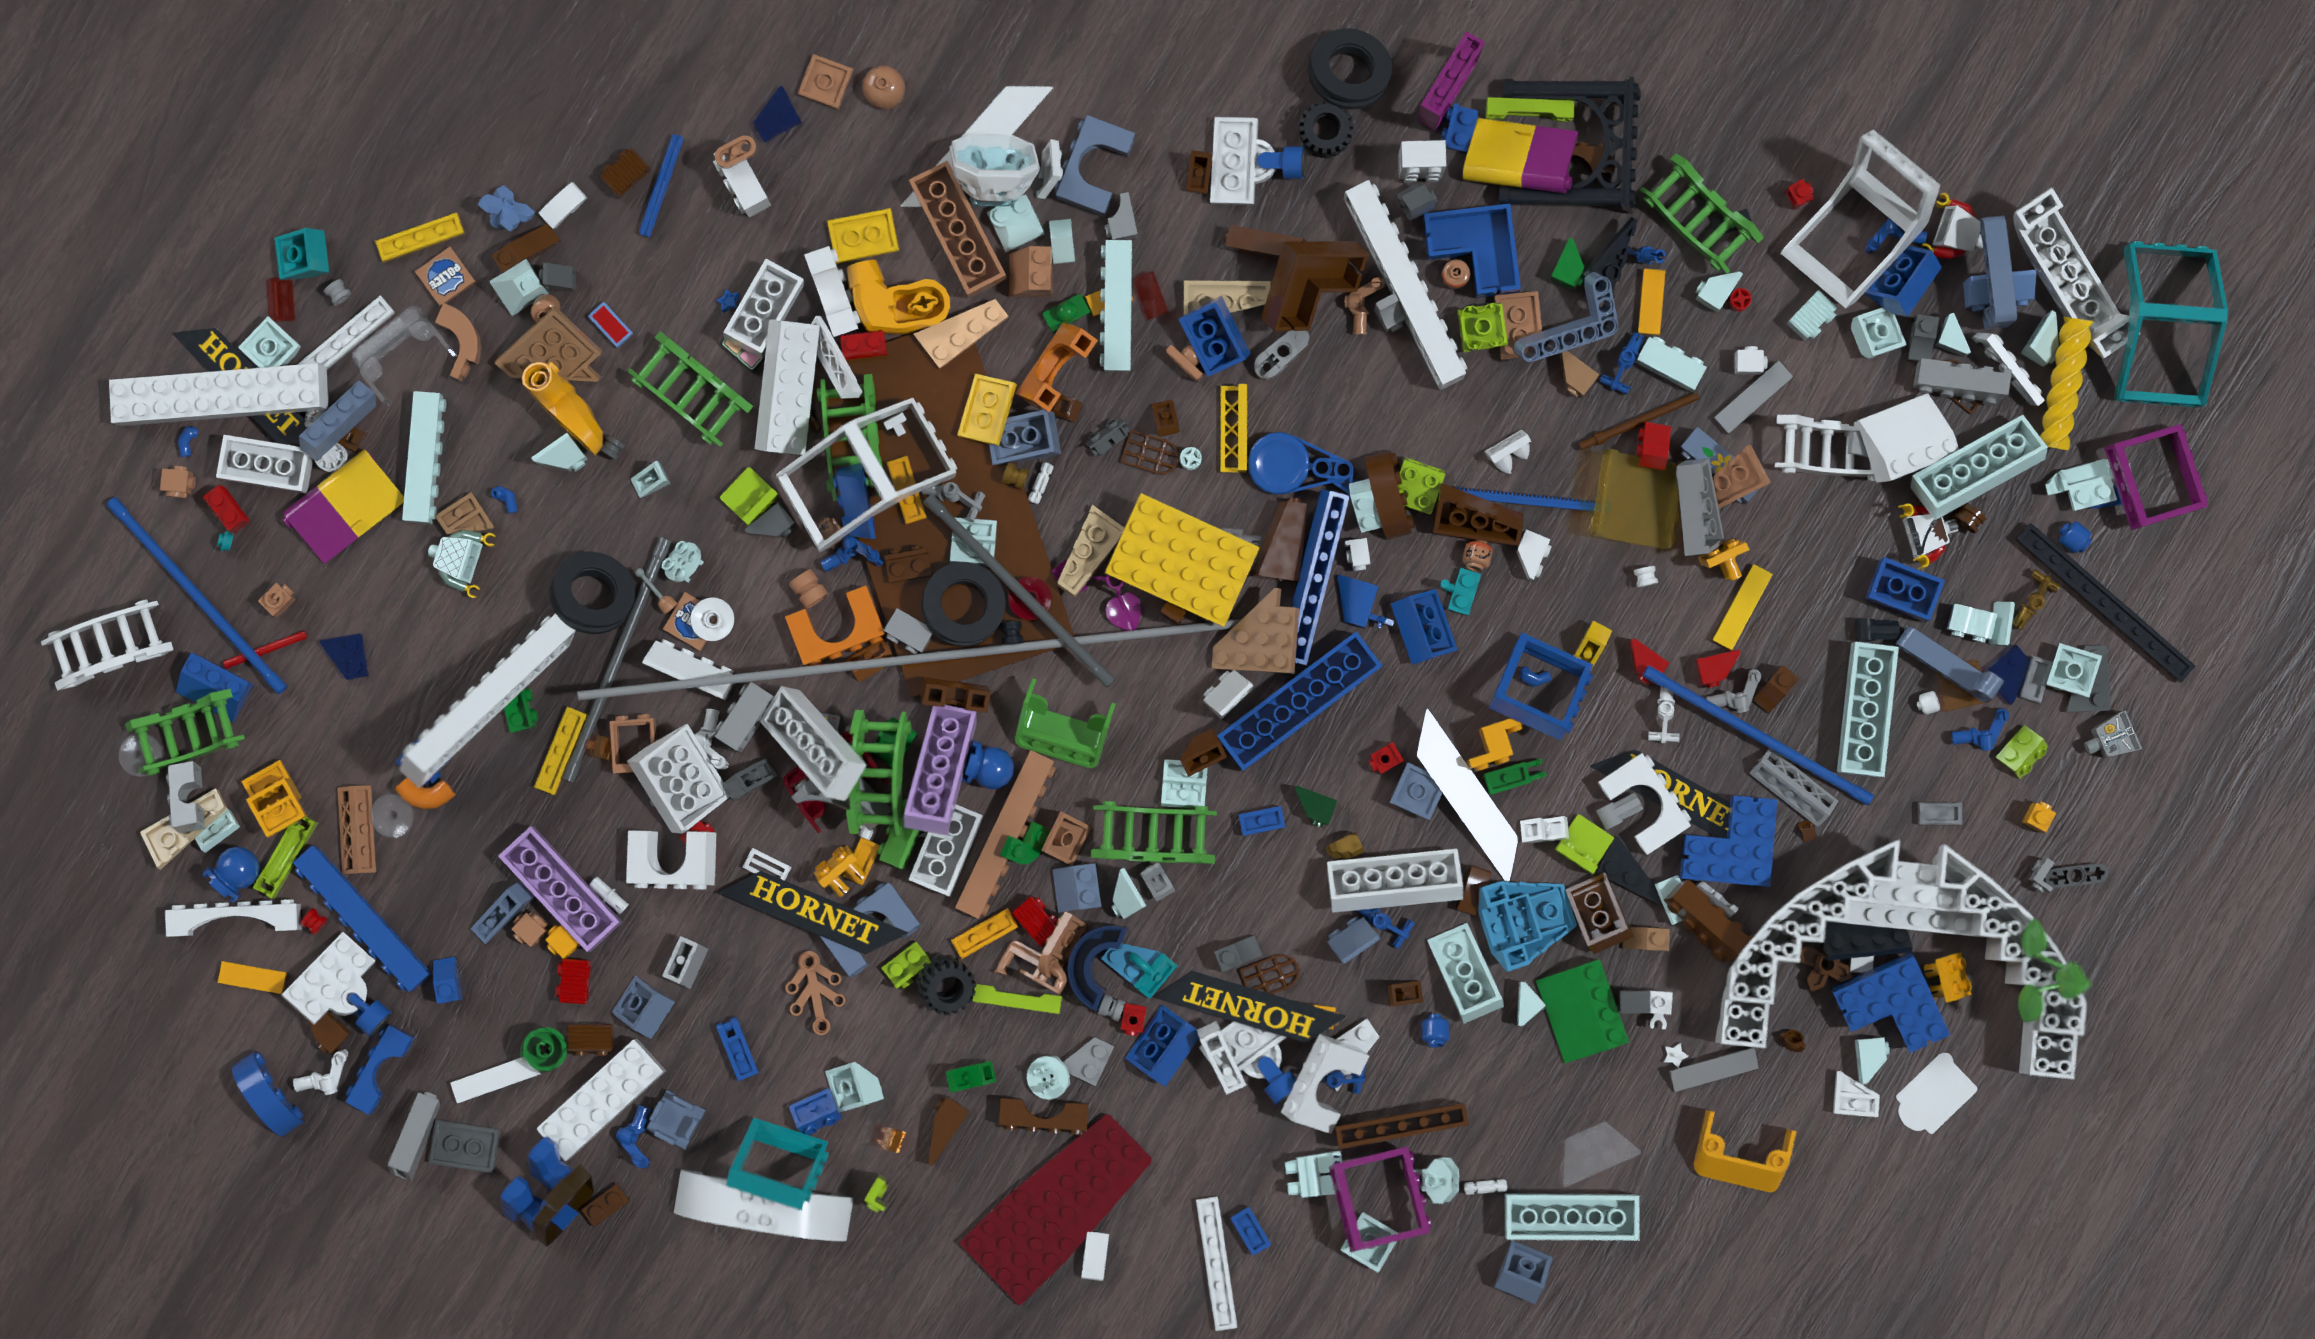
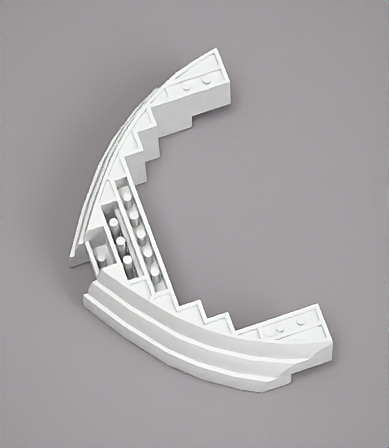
M1897 840L1842 866L1800 892L1764 924L1745 946L1728 972L1715 1042L1766 1047L1769 1004L1774 1002L1777 961L1799 962L1801 941L1824 942L1825 921L1987 938L1985 960L2007 962L2005 984L2025 986L2033 984L2036 990L2040 987L2058 984L2056 973L2060 968L2039 959L2037 956L2031 958L2025 955L2021 944L2022 935L2033 917L1991 878L1946 845L1939 847L1938 853L1933 858L1932 865L1899 862V841ZM2045 933L2047 944L2046 949L2041 954L2065 965L2066 962L2057 946ZM2059 988L2042 991L2040 995L2043 998L2044 1008L2041 1016L2034 1022L2025 1023L2023 1021L2019 1073L2074 1079L2078 1035H2084L2086 1001L2083 994L2073 999H2064L2060 995Z

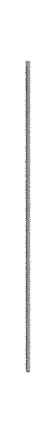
M1242 619L1227 620L1224 627L1213 622L1073 638L1080 645L1231 629ZM1060 639L579 691L578 700L1067 646Z

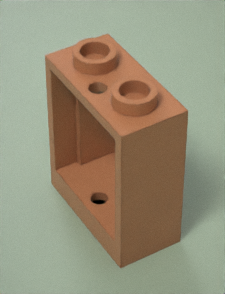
M650 714L637 715V719L628 720V716L615 717V721H610L614 774L634 773L629 764H621L618 727L649 725L651 745L657 741L656 719L650 718Z

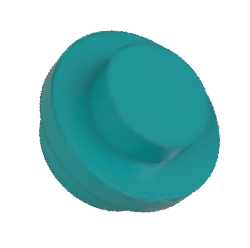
M227 530L225 534L220 533L217 546L221 547V552L224 550L229 551L234 535L230 534Z

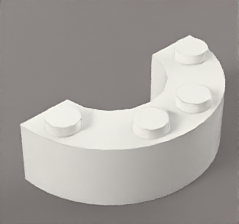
M827 246L804 254L833 337L858 329L857 324L861 323L857 310L852 311L850 302H853L850 289L845 290L843 282L846 281L843 270H838L835 263L839 261L835 249L831 250Z

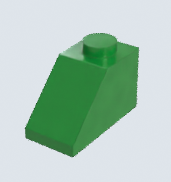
M1569 237L1550 280L1574 290L1575 286H1580L1584 279L1582 275L1584 265L1574 239Z

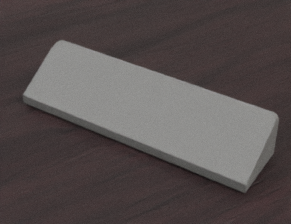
M1751 1047L1670 1070L1669 1075L1674 1092L1755 1070L1759 1067L1755 1049Z

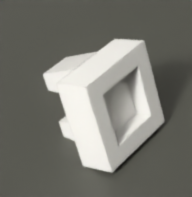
M903 412L883 421L886 429L894 428L898 437L906 433L901 424L906 421Z

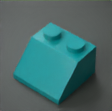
M303 228L274 238L279 280L313 278L329 273L324 230Z

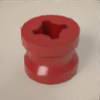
M1744 288L1735 289L1728 298L1729 307L1736 312L1744 311L1752 301L1750 292Z
M312 908L304 916L300 925L310 929L312 935H316L325 925L328 918L320 916L318 910Z

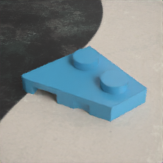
M1124 944L1121 949L1109 948L1101 959L1133 985L1138 982L1145 972L1129 959V955L1135 952L1151 966L1161 954L1159 951Z

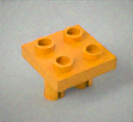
M1731 538L1726 540L1722 544L1723 546L1698 557L1702 566L1711 568L1719 564L1725 579L1733 581L1742 577L1735 558L1749 551V547L1746 542Z
M848 845L838 847L832 853L833 857L827 862L824 860L818 864L814 872L821 886L825 888L829 885L838 897L844 895L839 887L845 893L849 890V887L839 877L842 872L846 871L855 883L860 881L855 873L862 879L866 875L855 863L857 858Z
M1961 952L1935 959L1936 963L1924 965V971L1933 970L1925 973L1927 978L1940 977L1941 984L1929 987L1930 992L1938 991L1932 994L1934 999L1945 997L1946 1002H1951L1971 995V982L1967 978L1965 970L1966 961L1962 957Z

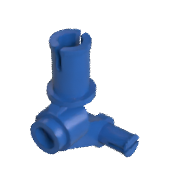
M1888 217V220L1874 237L1870 238L1865 247L1866 253L1870 252L1872 254L1878 250L1888 235L1891 237L1897 236L1901 239L1906 231ZM1922 231L1912 242L1921 245L1925 244L1927 232Z
M1642 246L1637 251L1629 249L1628 253L1629 255L1636 256L1638 262L1648 265L1655 262L1662 263L1665 259L1660 258V256L1666 257L1664 250L1654 249L1650 246Z
M1634 332L1627 346L1622 349L1617 361L1620 368L1615 379L1603 374L1600 383L1611 387L1613 391L1616 389L1626 395L1628 394L1631 387L1619 381L1624 369H1630L1635 359L1639 356L1638 351L1645 341V337L1642 334L1638 341H1636L1639 333Z
M850 535L842 539V546L840 549H837L836 553L821 560V564L826 572L841 564L846 565L849 558L856 556L858 553L870 562L875 563L876 566L883 565L884 563L877 550L872 549L869 545H865Z
M1997 708L1989 730L1979 731L1971 727V730L1951 732L1953 745L1973 742V744L1980 746L1982 751L1994 749L1993 745H1995L2004 723L2009 719L2008 711L2004 708Z
M1379 908L1355 910L1366 917L1369 923H1373L1377 929H1390L1398 935L1391 944L1398 949L1405 938H1409V932L1416 924L1412 920L1407 919L1402 929L1392 925L1390 916L1380 913Z
M1366 1064L1360 1075H1344L1340 1070H1333L1321 1079L1322 1083L1327 1081V1084L1332 1088H1338L1342 1084L1353 1083L1351 1092L1360 1094L1362 1082H1365L1366 1078L1364 1076Z
M638 1105L632 1123H629L625 1128L620 1127L616 1139L619 1140L638 1168L650 1167L648 1163L651 1164L650 1160L640 1151L635 1143L637 1142L638 1135L646 1130L644 1126L651 1109Z

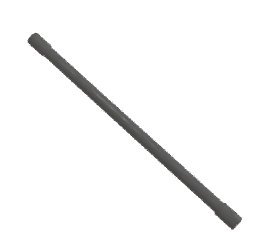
M933 494L926 498L923 503L1005 583L1092 671L1093 675L1106 688L1110 686L1116 678L1067 632L947 511L946 507Z
M662 537L658 539L645 574L652 584L671 545V541ZM644 580L599 689L611 688L651 591V588ZM607 697L594 699L572 756L565 767L562 779L574 783L581 760Z

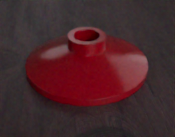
M1036 577L1019 579L1018 582L1048 611L1052 602V594L1048 585ZM1010 590L1008 601L1011 610L1022 619H1038Z

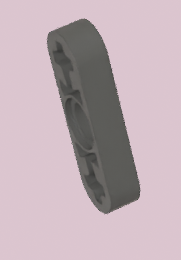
M2099 863L2050 869L2043 881L2053 888L2102 883L2108 878V869ZM2096 867H2098V870L2103 872L2097 880L2096 876L2087 877L2084 868H2087V872H2094ZM2075 869L2079 870L2082 875L2081 880L2078 882H2073L2070 878L2071 871ZM2063 870L2066 871L2065 879L2057 880L2055 885L2053 881H2049L2052 872H2054L2055 876L2064 875Z

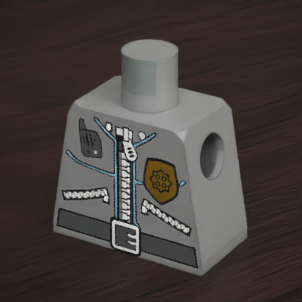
M2126 710L2116 713L2091 730L2094 739L2084 742L2089 754L2100 750L2103 758L2142 749Z

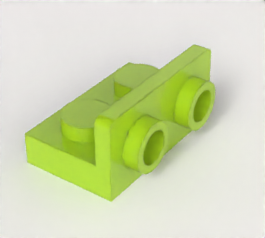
M916 941L883 966L882 969L893 982L896 989L899 987L905 989L914 982L911 978L918 974L920 970H924L923 965L925 963L930 964L931 960Z
M880 1174L864 1200L868 1202L866 1206L876 1212L879 1209L884 1211L887 1205L876 1198H881L888 1186L885 1184L887 1178Z

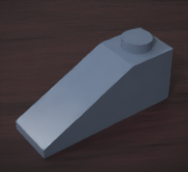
M521 881L515 883L496 900L472 926L471 930L484 944H487L535 896Z

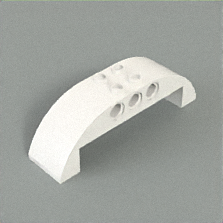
M2049 188L2014 212L2013 221L2018 238L2030 262L2063 315L2070 318L2094 321L2089 327L2091 340L2088 345L2102 358H2106L2127 343L2129 316L2120 314L2058 212L2063 207L2053 188Z
M681 1169L674 1213L677 1215L714 1224L780 1235L829 1241H847L854 1197L813 1193L809 1204L805 1203L802 1211L727 1187L726 1178L703 1175L702 1172Z

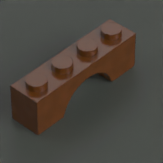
M1576 143L1571 159L1582 162L1591 175L1600 163L1605 143H1599L1597 147L1588 146V143ZM1615 153L1613 158L1609 157L1608 160H1615ZM1607 166L1601 175L1613 177L1615 166Z
M1001 1098L999 1125H1004L1003 1129L1017 1130V1126H1024L1025 1131H1038L1039 1128H1047V1132L1060 1133V1129L1069 1130V1134L1082 1135V1131H1087L1089 1104L1067 1102L1064 1109L1058 1115L1050 1118H1041L1028 1110L1024 1099Z

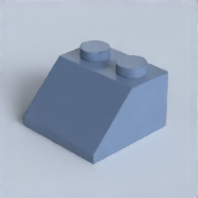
M1096 863L1053 869L1058 913L1101 907Z
M635 975L612 1013L633 1030L652 1039L675 1002Z
M1512 1240L1499 1270L1494 1288L1536 1304L1544 1289L1552 1256Z

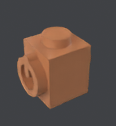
M174 466V469L162 468L160 490L166 492V497L187 498V494L191 495V490H194L196 480L193 477V473L187 471V467Z
M276 582L258 602L272 616L278 618L296 599L292 596L294 591L287 584L282 586Z
M533 910L525 915L521 913L513 921L515 925L512 928L515 932L513 936L520 943L524 944L526 942L530 947H534L549 931L545 928L548 925L547 922Z

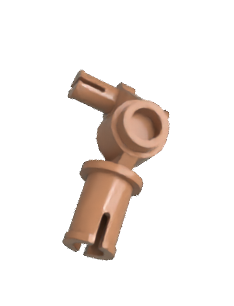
M1381 277L1372 279L1371 282L1359 288L1357 292H1352L1350 295L1345 296V308H1349L1352 315H1354L1353 334H1367L1366 323L1369 312L1364 307L1365 297L1385 287V281Z

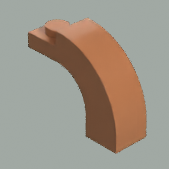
M443 303L435 323L442 328L454 332L459 340L460 351L450 376L462 382L463 377L466 378L469 374V363L471 362L476 365L479 363L481 341L478 331L470 319L458 309Z

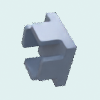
M1407 763L1393 792L1390 803L1416 816L1430 820L1442 791L1428 771Z
M667 1090L650 1117L647 1130L655 1133V1136L672 1145H678L686 1149L706 1110Z

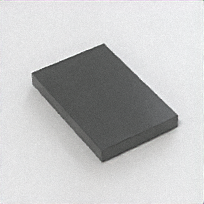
M436 1119L428 1163L494 1173L501 1129Z

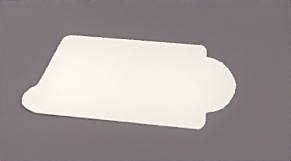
M1941 1053L1896 1095L1897 1100L1901 1103L1898 1109L1899 1116L1908 1128L1915 1131L1926 1129L1928 1133L1933 1134L1977 1092V1087L1953 1063V1058L1950 1054Z

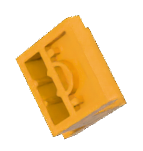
M1511 718L1479 729L1486 754L1466 761L1470 769L1474 768V771L1477 772L1488 768V763L1495 762V765L1510 761L1509 757L1514 754L1506 730L1508 734L1522 729L1521 725L1523 723Z
M278 760L241 781L250 796L246 801L267 838L307 817L298 801L302 797L282 760Z

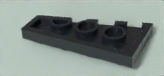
M1825 921L1824 942L1821 943L1827 961L1912 952L1913 945L1906 929Z

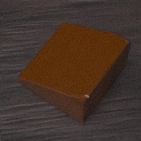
M1061 395L1053 406L1052 412H1054L1056 417L1075 423L1082 403L1074 398Z

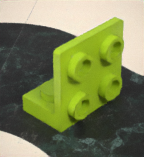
M1404 457L1400 471L1402 484L1399 485L1401 493L1405 492L1408 503L1405 506L1431 514L1446 471Z
M748 467L720 496V499L749 526L761 517L779 499L780 495Z
M1578 814L1568 828L1569 839L1560 840L1554 850L1588 873L1593 874L1598 867V862L1614 840V837Z

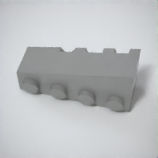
M1922 358L1917 362L1913 388L1919 389V392L1930 394L1933 391L1940 393L1943 397L1951 398L1954 395L1962 397L1961 399L1964 401L1980 400L1985 405L1994 406L2008 396L2012 370L2004 369V373L1994 372L1993 367L1987 366L1973 369L1971 364L1964 363L1956 364L1954 367L1948 361Z
M1709 458L1688 460L1679 464L1676 470L1685 556L1708 554L1725 542Z

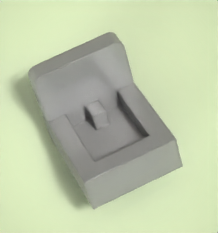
M2048 858L2036 861L2032 867L2034 872L2029 878V881L2033 883L2032 887L2041 893L2044 891L2051 892L2053 887L2043 881L2054 865V862Z
M1160 863L1149 865L1140 873L1156 902L1175 892Z

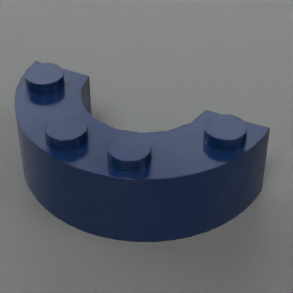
M1107 925L1094 929L1084 935L1071 952L1068 962L1070 985L1078 999L1095 1011L1100 1009L1107 989L1100 985L1095 978L1093 971L1094 961L1098 954L1105 949L1123 948L1130 929L1129 927Z

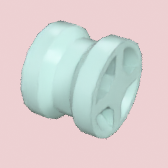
M1195 447L1185 448L1180 454V463L1183 468L1187 470L1198 468L1201 464V453Z

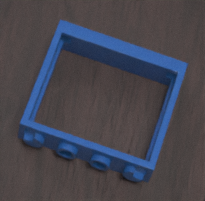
M1521 632L1489 708L1561 741L1565 732L1570 733L1574 722H1571L1572 717L1576 718L1580 706L1577 704L1578 701L1582 702L1587 690L1584 689V686H1588L1593 677V674L1590 673L1593 664ZM1523 652L1580 677L1563 721L1505 695Z

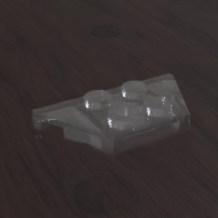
M1603 1121L1565 1138L1563 1186H1570L1642 1153L1606 1121Z

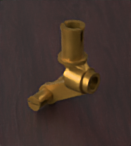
M2036 569L2033 570L2030 577L2040 582L2037 592L2029 595V604L2023 603L2021 605L2022 609L2012 621V624L2016 627L2018 626L2021 630L2024 629L2030 618L2037 614L2034 610H2040L2044 607V594L2047 587L2054 591V593L2061 587V585L2051 580V576L2048 574L2044 575Z

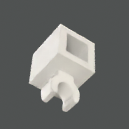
M1650 991V1013H1653V1017L1649 1021L1650 1028L1654 1029V1022L1660 1020L1662 1023L1661 1029H1666L1667 1022L1663 1016L1664 1014H1671L1672 992Z

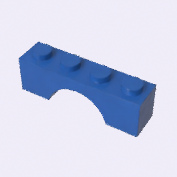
M389 1025L388 1028L384 1027L378 1037L381 1040L377 1047L373 1046L368 1054L370 1059L367 1065H363L357 1073V1077H359L355 1085L352 1084L346 1093L348 1097L346 1103L368 1115L373 1114L383 1096L376 1082L379 1066L390 1057H405L416 1038L395 1025Z

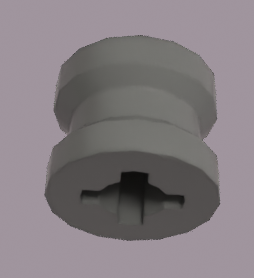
M606 434L600 451L616 460L619 450H622L625 445Z

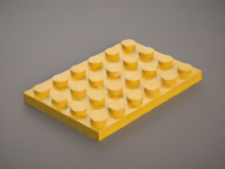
M1140 493L1105 574L1224 627L1260 547Z

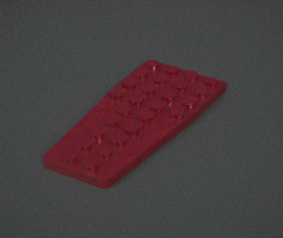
M1106 1114L1007 1195L959 1244L1021 1306L1068 1260L1087 1238V1232L1094 1230L1151 1164L1152 1158L1110 1114Z

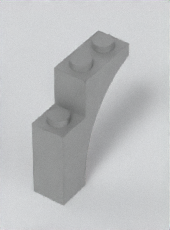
M863 778L860 779V790L862 793H876ZM805 779L795 787L797 792L792 796L796 803L817 800L837 805L845 810L850 809V798H846L845 801L828 798L811 779L808 782ZM861 802V811L865 815H888L892 811L883 802ZM864 823V825L868 828L869 831H871L877 825Z

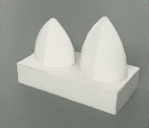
M1519 430L1484 452L1498 469L1511 474L1512 458L1510 454L1513 453L1521 459H1527L1530 451L1529 442L1531 440L1527 433Z

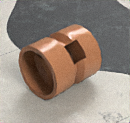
M812 569L803 572L789 583L794 593L801 595L799 600L806 610L829 595L823 584L817 583L818 577Z

